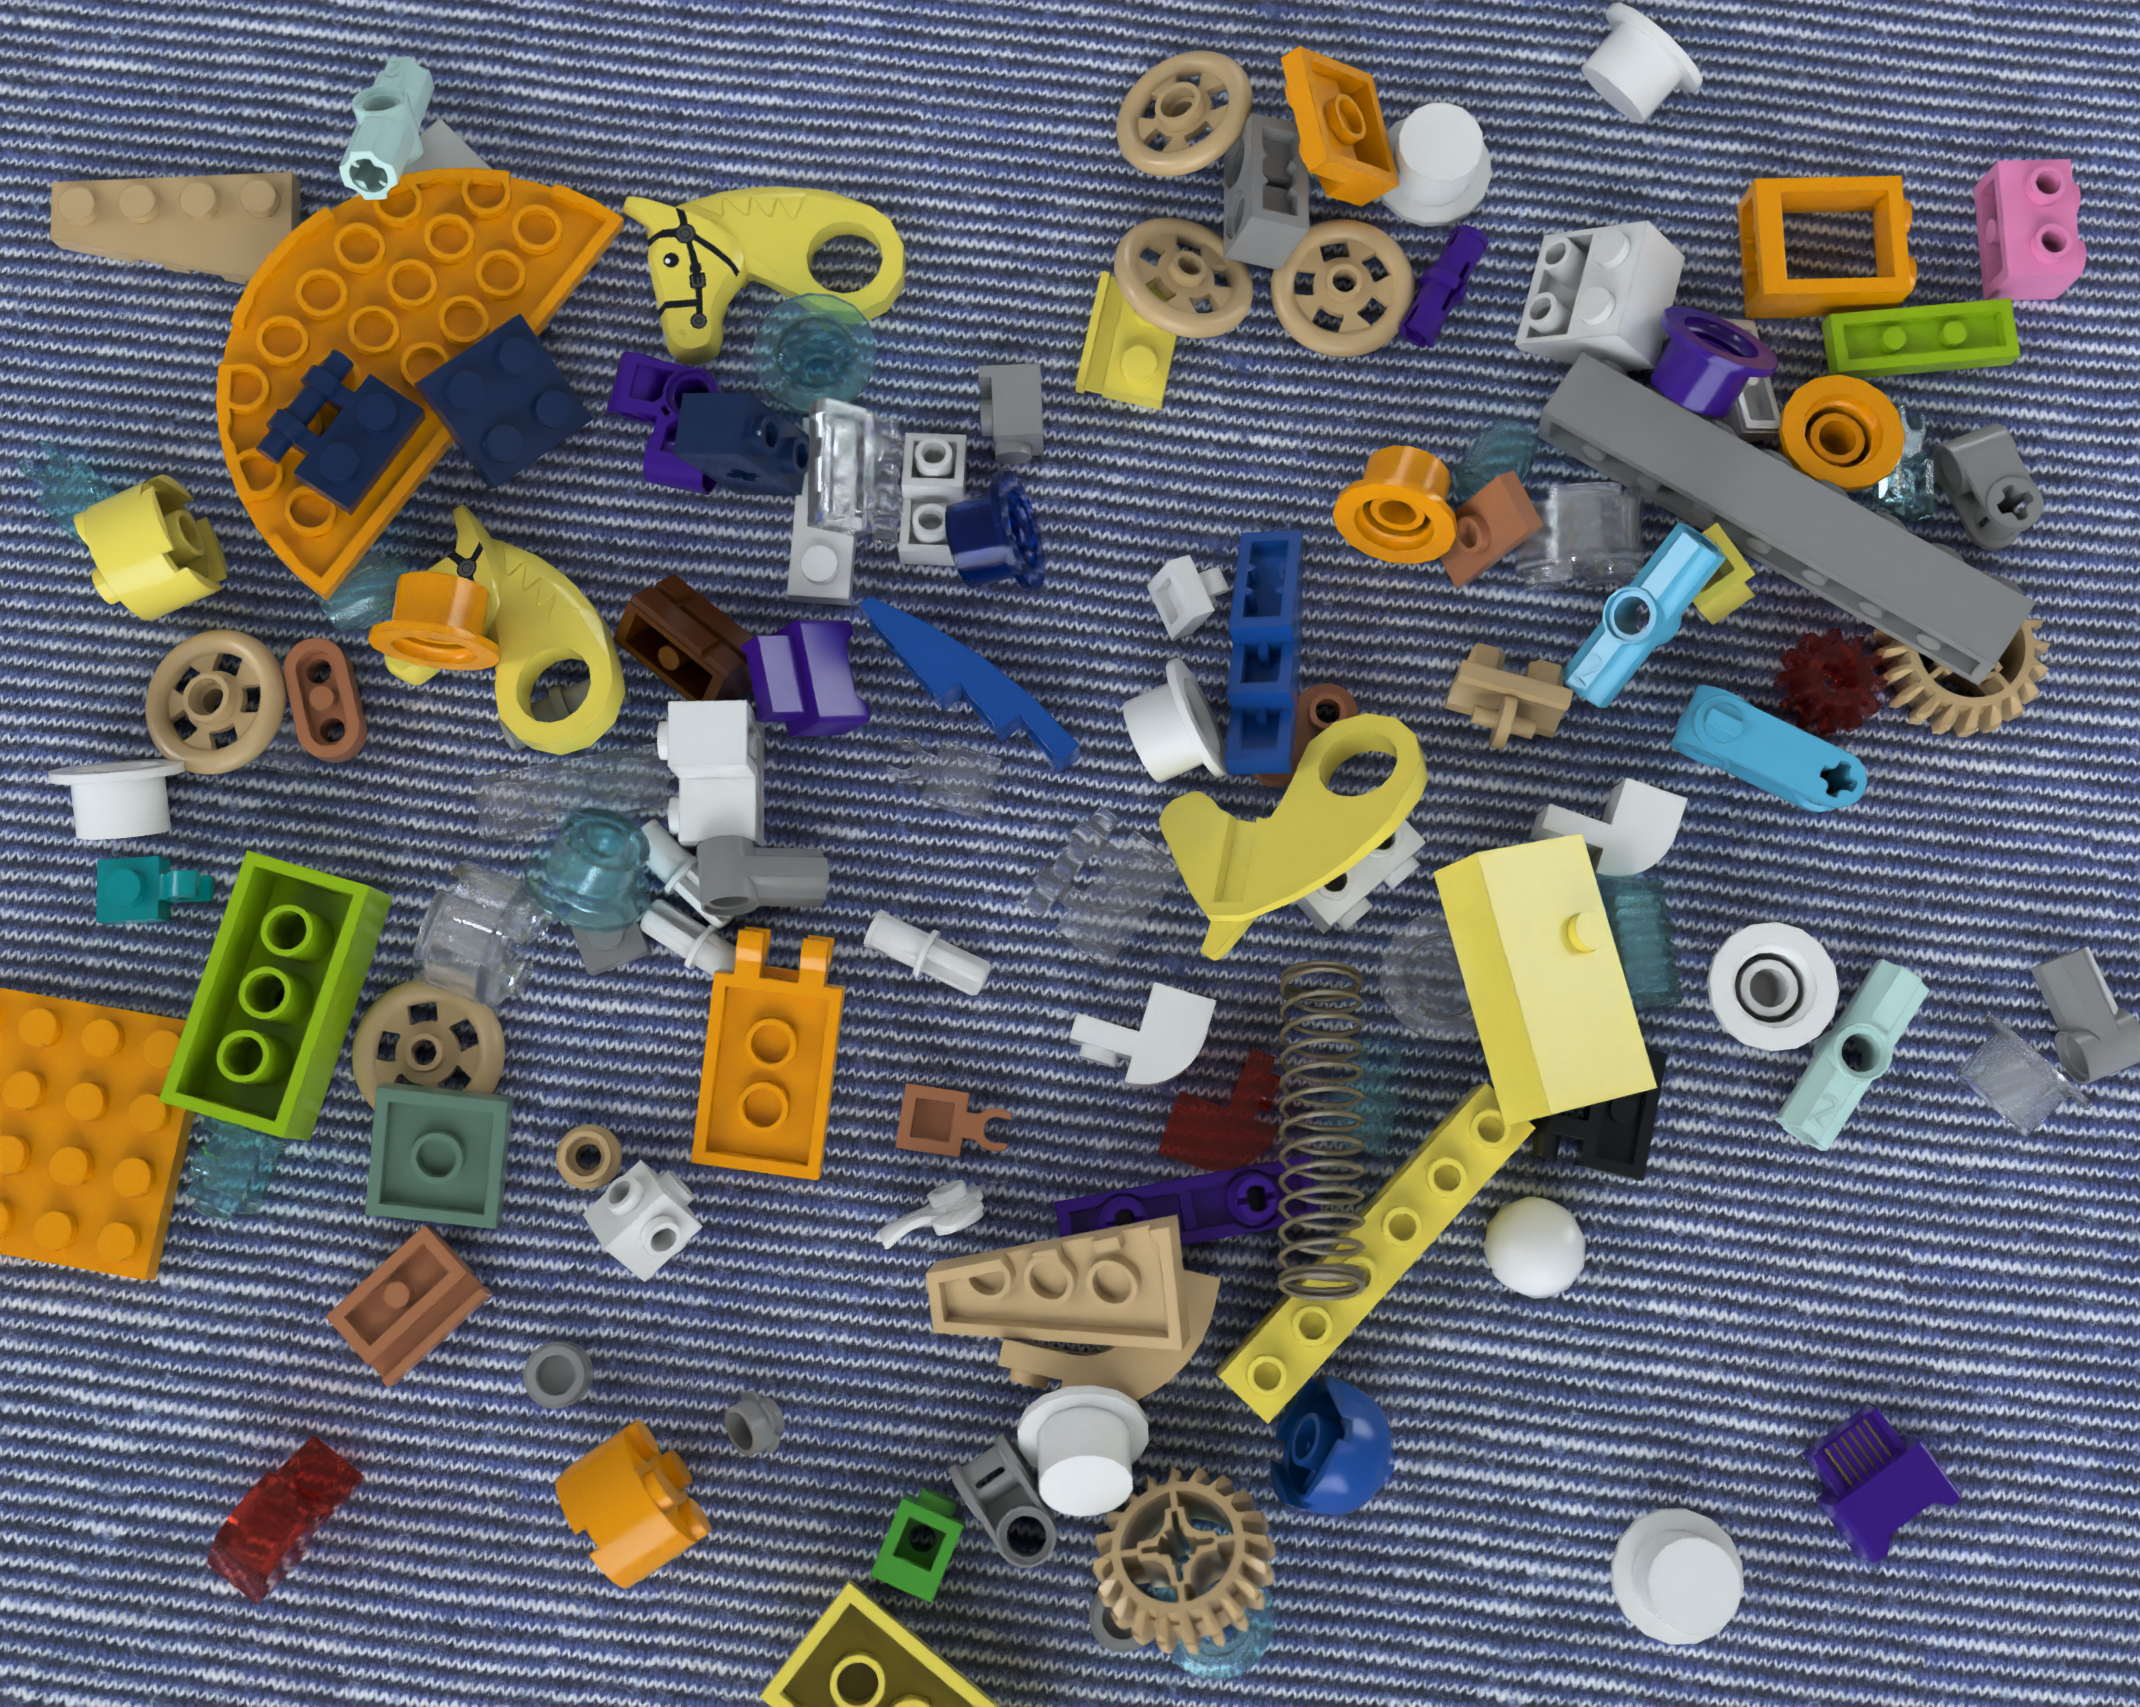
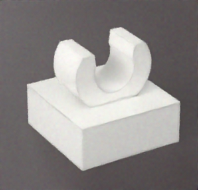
M1190 554L1168 561L1147 585L1171 641L1192 634L1215 611L1213 607L1217 603L1215 596L1224 594L1229 590L1219 567L1198 574Z

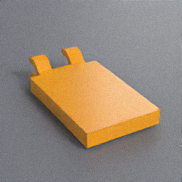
M751 926L739 929L734 971L718 969L714 972L691 1163L819 1180L822 1176L846 986L827 984L835 938L810 934L808 938H803L800 969L795 970L765 966L770 948L771 929Z

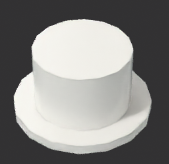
M1620 2L1612 3L1606 10V19L1613 31L1582 65L1581 70L1586 80L1609 104L1629 119L1643 124L1675 87L1685 92L1695 93L1703 81L1697 66L1664 30L1634 8Z
M1447 102L1429 103L1415 109L1407 118L1396 122L1387 131L1400 185L1383 194L1380 198L1383 204L1399 218L1423 227L1447 226L1467 217L1483 201L1492 176L1490 153L1483 142V133L1476 119L1465 109Z
M1174 658L1168 661L1166 665L1168 683L1132 698L1123 704V715L1133 745L1146 770L1156 782H1164L1202 764L1208 768L1213 776L1219 778L1228 774L1224 760L1226 747L1214 714L1192 672L1182 660Z
M167 759L127 760L59 768L48 771V778L51 784L71 786L77 839H119L152 835L171 830L165 776L185 772L184 761H171Z
M1779 922L1753 924L1728 937L1712 957L1707 978L1710 1007L1723 1029L1744 1045L1768 1052L1796 1049L1818 1037L1833 1018L1839 996L1836 968L1822 944L1802 929Z
M1095 1385L1069 1386L1042 1395L1025 1409L1017 1424L1018 1448L1027 1462L1038 1469L1039 1494L1045 1503L1060 1513L1079 1517L1096 1516L1112 1511L1128 1499L1133 1490L1131 1464L1140 1458L1149 1443L1148 1417L1137 1401L1114 1389Z
M1685 1508L1657 1509L1636 1519L1618 1539L1610 1563L1612 1591L1623 1615L1643 1634L1670 1645L1697 1644L1718 1634L1736 1614L1744 1590L1742 1560L1731 1537L1712 1519Z

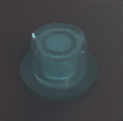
M807 293L783 301L766 315L755 335L753 360L761 384L777 402L798 412L829 415L842 411L864 391L875 371L877 345L870 323L853 304L830 294Z
M594 807L578 809L566 817L558 837L547 839L532 849L523 869L526 889L537 905L556 920L580 930L609 933L628 929L642 919L651 898L648 879L642 872L651 851L649 840L641 828L626 816L611 810Z

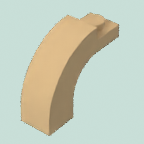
M1183 1269L1190 1339L1183 1351L1108 1346L1095 1351L1081 1352L1023 1339L1004 1338L998 1366L1011 1368L1008 1380L1016 1383L1047 1389L1049 1378L1062 1380L1060 1389L1069 1386L1095 1385L1118 1390L1136 1401L1156 1391L1171 1380L1194 1355L1211 1322L1221 1278Z

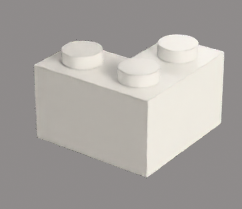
M747 700L668 702V721H660L658 724L657 747L660 760H667V766L679 778V797H670L669 830L671 835H678V842L689 852H697V845L706 839L726 835L749 838L754 842V847L764 848L765 728L761 722H756L755 712Z

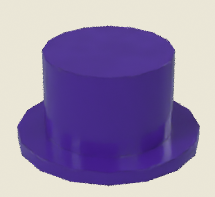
M1684 306L1668 307L1661 315L1660 325L1671 338L1651 374V382L1663 395L1682 407L1706 416L1723 418L1729 415L1750 377L1767 378L1773 375L1778 368V358L1767 345L1751 333L1727 320L1708 312Z

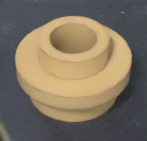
M593 1124L581 1125L570 1130L560 1141L556 1152V1164L559 1173L566 1182L580 1189H597L608 1184L617 1175L622 1163V1149L616 1136L608 1129ZM593 1144L600 1150L601 1160L595 1168L588 1170L582 1165L580 1155L586 1146Z

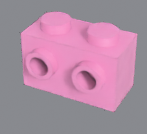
M2071 159L1997 161L1973 188L1984 300L2011 298V300L2057 299L2082 275L2086 263V246L2084 241L2079 239L2076 216L2080 207L2081 193L2079 185L2073 182Z

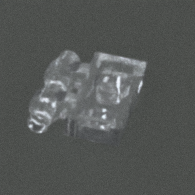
M829 398L810 402L808 527L853 537L872 533V542L876 544L897 543V521H900L904 515V499L898 496V467L903 466L904 444L898 442V420L893 418H878L874 420L873 410Z
M1100 806L1086 824L1079 821L1068 835L1071 842L1052 866L1043 865L1032 880L1036 885L1021 904L1039 919L1042 918L1055 900L1065 906L1070 911L1057 925L1055 931L1103 970H1106L1182 875L1174 860L1136 830H1134L1120 849L1106 840L1107 836L1120 821L1109 810ZM1090 857H1092L1105 867L1087 890L1082 893L1070 882Z

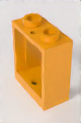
M1902 176L1755 178L1737 205L1745 319L1827 317L1829 314L1892 309L1897 308L1915 287L1917 264L1915 258L1908 254L1907 234L1912 221V206L1909 199H1904ZM1872 211L1877 277L1787 279L1782 213Z

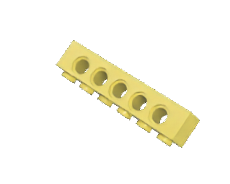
M1487 1083L1472 1087L1357 1213L1366 1220L1365 1223L1359 1228L1341 1231L1336 1236L1359 1240L1366 1246L1361 1253L1350 1256L1319 1255L1312 1263H1341L1359 1266L1366 1272L1364 1275L1366 1278L1364 1283L1366 1285L1365 1290L1352 1298L1330 1301L1307 1300L1284 1294L1214 1372L1269 1424L1534 1131L1535 1127L1529 1121L1505 1127L1495 1090ZM1352 1219L1348 1224L1355 1223L1358 1221ZM1335 1243L1329 1244L1326 1249L1332 1250L1357 1248V1246ZM1302 1278L1297 1279L1294 1284L1326 1288L1341 1287L1354 1283L1350 1281L1330 1282Z

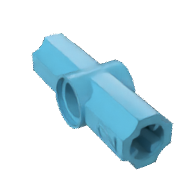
M1677 523L1631 584L1616 590L1608 597L1603 607L1602 621L1563 670L1565 684L1581 698L1590 701L1599 708H1607L1654 648L1667 643L1676 635L1681 626L1682 613L1727 558L1722 553L1721 548L1707 536L1699 533L1689 525ZM1645 601L1649 607L1650 618L1646 628L1640 632L1635 624V612L1638 606Z

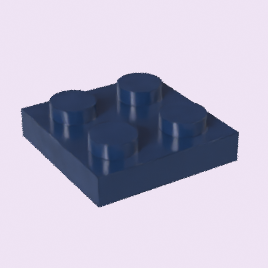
M521 313L511 317L414 383L489 490L502 485L593 420Z

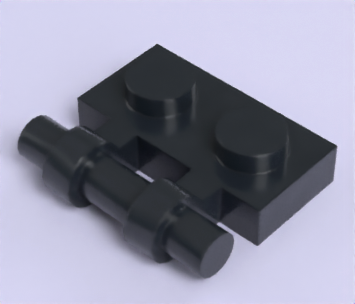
M1646 1049L1657 1085L1655 1089L1586 1106L1583 1120L1565 1116L1566 1111L1531 1120V1124L1535 1127L1534 1132H1536L1531 1157L1556 1162L1561 1138L1579 1141L1574 1167L1634 1181H1644L1668 1054Z

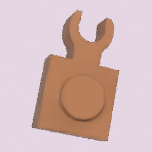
M906 1083L895 1148L961 1158L963 1139L975 1140L986 1150L1002 1152L1007 1150L1008 1144L989 1141L985 1135V1126L994 1118L1012 1121V1115L1008 1111L998 1108L987 1109L978 1114L968 1112L971 1094L968 1092Z

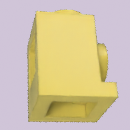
M1717 522L1702 532V534L1719 546L1727 558L1692 601L1712 625L1755 596L1745 582L1755 575L1754 571Z

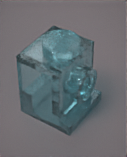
M206 1116L201 1128L213 1134L210 1141L205 1142L198 1149L190 1165L189 1176L193 1180L186 1195L195 1198L192 1209L206 1216L228 1222L233 1214H258L289 1141L271 1134Z

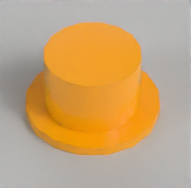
M1839 374L1818 377L1796 389L1781 411L1778 432L1781 442L1779 443L1778 453L1787 458L1794 469L1816 481L1826 480L1841 487L1845 492L1864 490L1882 481L1892 472L1903 453L1905 432L1898 410L1882 391L1862 379Z
M1393 445L1377 450L1369 457L1362 480L1352 482L1339 492L1332 513L1336 529L1350 545L1377 559L1401 564H1419L1436 560L1450 550L1458 530L1455 513L1446 503L1451 485L1449 470L1440 459L1427 451L1415 447Z
M416 571L401 574L397 581L391 621L374 624L368 634V642L374 649L383 654L408 663L431 668L458 671L482 670L494 667L500 661L501 656L498 645L483 636L490 595L488 590L477 582L447 573Z

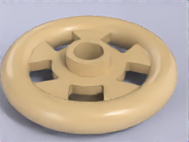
M1212 51L1186 52L1170 57L1155 65L1133 85L1126 95L1118 114L1116 136L1119 148L1125 159L1136 169L1159 177L1186 175L1198 171L1219 159L1238 140L1244 129L1245 122L1251 113L1253 95L1246 72L1232 58ZM1201 76L1198 87L1190 82H1180V80ZM1227 89L1228 104L1214 109L1210 97ZM1151 101H1156L1155 118H1142ZM1207 127L1213 130L1198 143L1192 146L1188 144L1189 140L1200 135ZM1158 134L1165 140L1170 141L1162 151L1148 147L1149 143Z
M1180 218L1148 220L1130 229L1117 246L1114 258V273L1122 295L1142 318L1168 333L1186 338H1210L1223 335L1243 321L1250 309L1253 298L1252 279L1246 264L1223 258L1224 238L1215 231L1196 222ZM1177 243L1200 251V256L1191 251L1177 249ZM1146 248H1150L1161 255L1156 266L1140 258L1141 253ZM1213 271H1220L1224 274L1228 287L1214 285ZM1155 283V288L1161 290L1163 295L1169 300L1163 302L1149 290L1148 286ZM1207 299L1215 310L1209 313H1197L1194 306Z
M1334 219L1309 226L1308 232L1280 270L1273 269L1270 290L1278 320L1288 334L1298 343L1326 356L1356 357L1381 348L1399 333L1398 328L1414 303L1415 281L1406 254L1388 234L1365 222L1350 219ZM1334 244H1345L1348 257H1338L1327 262L1323 261L1320 248ZM1374 256L1383 264L1388 273V276L1377 282H1373L1369 270L1362 264ZM1297 272L1315 275L1312 285L1313 295L1295 294ZM1338 278H1346L1353 283L1354 289L1348 292L1339 291L1333 285V281ZM1371 299H1375L1386 310L1375 323L1370 325L1358 314L1367 307ZM1322 309L1331 316L1343 318L1338 332L1326 330L1313 323L1318 310Z
M216 629L189 637L166 655L157 667L149 684L145 716L153 743L167 760L184 761L185 771L191 773L217 775L245 766L266 749L281 725L287 700L283 670L270 649L247 633L228 629ZM224 654H231L242 659L236 676L224 671H218ZM192 667L200 674L187 684L182 694L176 690V687L183 675ZM260 687L258 711L246 712L248 704L246 690L248 688ZM223 696L220 706L215 710L214 707L217 699ZM187 713L191 723L197 727V731L186 740H183L178 734L174 723ZM235 727L237 740L228 746L217 749L214 735Z
M437 977L410 980L393 987L381 995L362 1017L352 1046L354 1077L361 1094L373 1109L375 1108L376 1087L381 1083H397L401 1075H403L413 1083L425 1087L441 1088L440 1083L450 1078L458 1066L471 1078L468 1085L462 1091L493 1094L501 1078L505 1062V1040L502 1027L488 1002L476 991L462 983ZM421 1003H436L438 1020L436 1022L423 1021L412 1025L410 1007ZM468 1019L475 1029L479 1044L461 1051L459 1039L452 1031V1027ZM384 1031L400 1035L395 1049V1061L393 1062L378 1060L379 1045ZM431 1041L436 1048L435 1058L429 1064L422 1065L417 1058V1050L422 1043Z

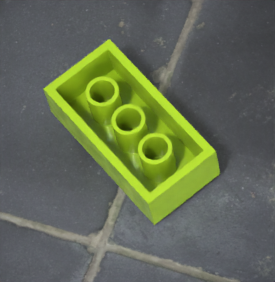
M247 850L158 1101L277 1137L310 1141L393 897L365 884ZM284 991V998L280 1004L279 999L282 992Z

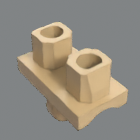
M1482 643L1475 644L1468 659H1462L1447 693L1444 708L1470 715V723L1492 728L1489 746L1503 750L1509 734L1532 739L1535 733L1553 738L1562 715L1565 711H1568L1571 705L1573 694L1572 689L1563 687L1562 666L1544 660L1531 661L1524 676L1503 671L1506 655L1500 648Z

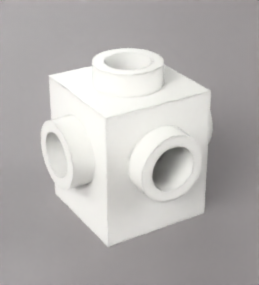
M642 1160L635 1164L624 1176L613 1181L605 1194L583 1214L602 1247L644 1282L667 1260L680 1252L687 1242L703 1227L688 1206L695 1198L689 1188L670 1170H667L660 1177Z

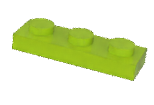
M2011 298L1829 314L1821 324L1829 376L1839 374L1859 379L2011 365L2021 356Z

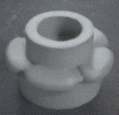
M755 1391L742 1393L741 1401L727 1408L724 1417L726 1431L732 1444L745 1456H752L765 1450L768 1453L774 1452L780 1444L779 1434L784 1430V1418L779 1406L770 1397L761 1398Z

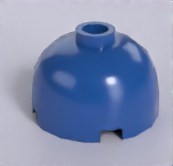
M1321 1375L1323 1379L1321 1383L1308 1379L1289 1400L1279 1421L1274 1438L1279 1441L1287 1440L1283 1451L1282 1464L1271 1460L1270 1475L1274 1493L1283 1504L1306 1512L1338 1516L1352 1513L1364 1506L1389 1481L1395 1466V1454L1386 1413L1367 1392L1347 1381L1330 1375Z

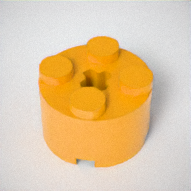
M636 1419L575 1461L557 1477L555 1482L561 1508L573 1532L577 1535L586 1529L591 1539L599 1547L588 1555L613 1583L624 1589L651 1575L708 1535L712 1529L704 1511L695 1500L689 1498L685 1490L693 1480L684 1461L672 1449L662 1455L654 1436L639 1419Z

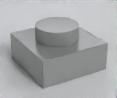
M627 892L567 914L587 974L591 976L652 954L645 932L640 928L641 921L632 896Z

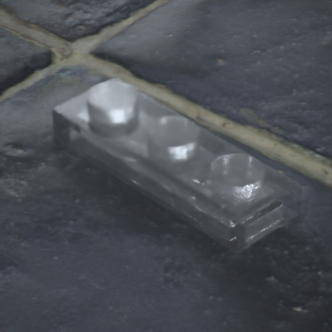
M657 743L473 777L481 836L487 842L667 809L671 797L666 762L659 758Z

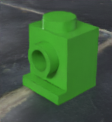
M922 1487L918 1497L906 1492L870 1576L932 1603L966 1522V1518L955 1514L959 1503L953 1498L927 1487ZM919 1525L930 1527L935 1533V1543L925 1549L917 1547L911 1539L913 1528Z

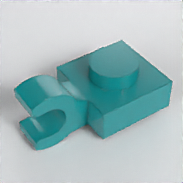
M161 856L97 860L96 922L105 925L170 922V903L214 901V876L200 875L198 870L170 871L171 860Z

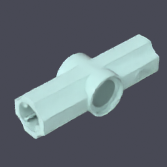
M410 56L390 57L385 69L378 73L373 87L364 89L352 99V107L357 125L340 163L339 170L345 187L354 189L365 200L387 199L391 187L398 185L404 167L417 161L423 154V145L418 130L433 94L434 84L430 71L417 65Z
M1884 959L1875 961L1832 1030L1825 1032L1816 1041L1812 1061L1774 1118L1783 1127V1130L1801 1142L1807 1143L1820 1151H1826L1830 1148L1872 1080L1880 1078L1889 1069L1892 1061L1893 1047L1930 991L1923 984L1920 977L1905 967L1895 965ZM1847 1038L1853 1040L1862 1052V1062L1857 1071L1850 1069L1842 1058V1046Z

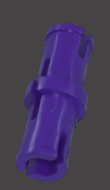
M1464 224L1461 227L1455 225L1434 266L1428 267L1419 280L1421 289L1417 298L1398 328L1400 335L1411 344L1420 348H1425L1426 346L1432 348L1453 307L1463 302L1468 293L1466 283L1475 265L1479 262L1483 252L1489 245L1488 239L1479 230Z

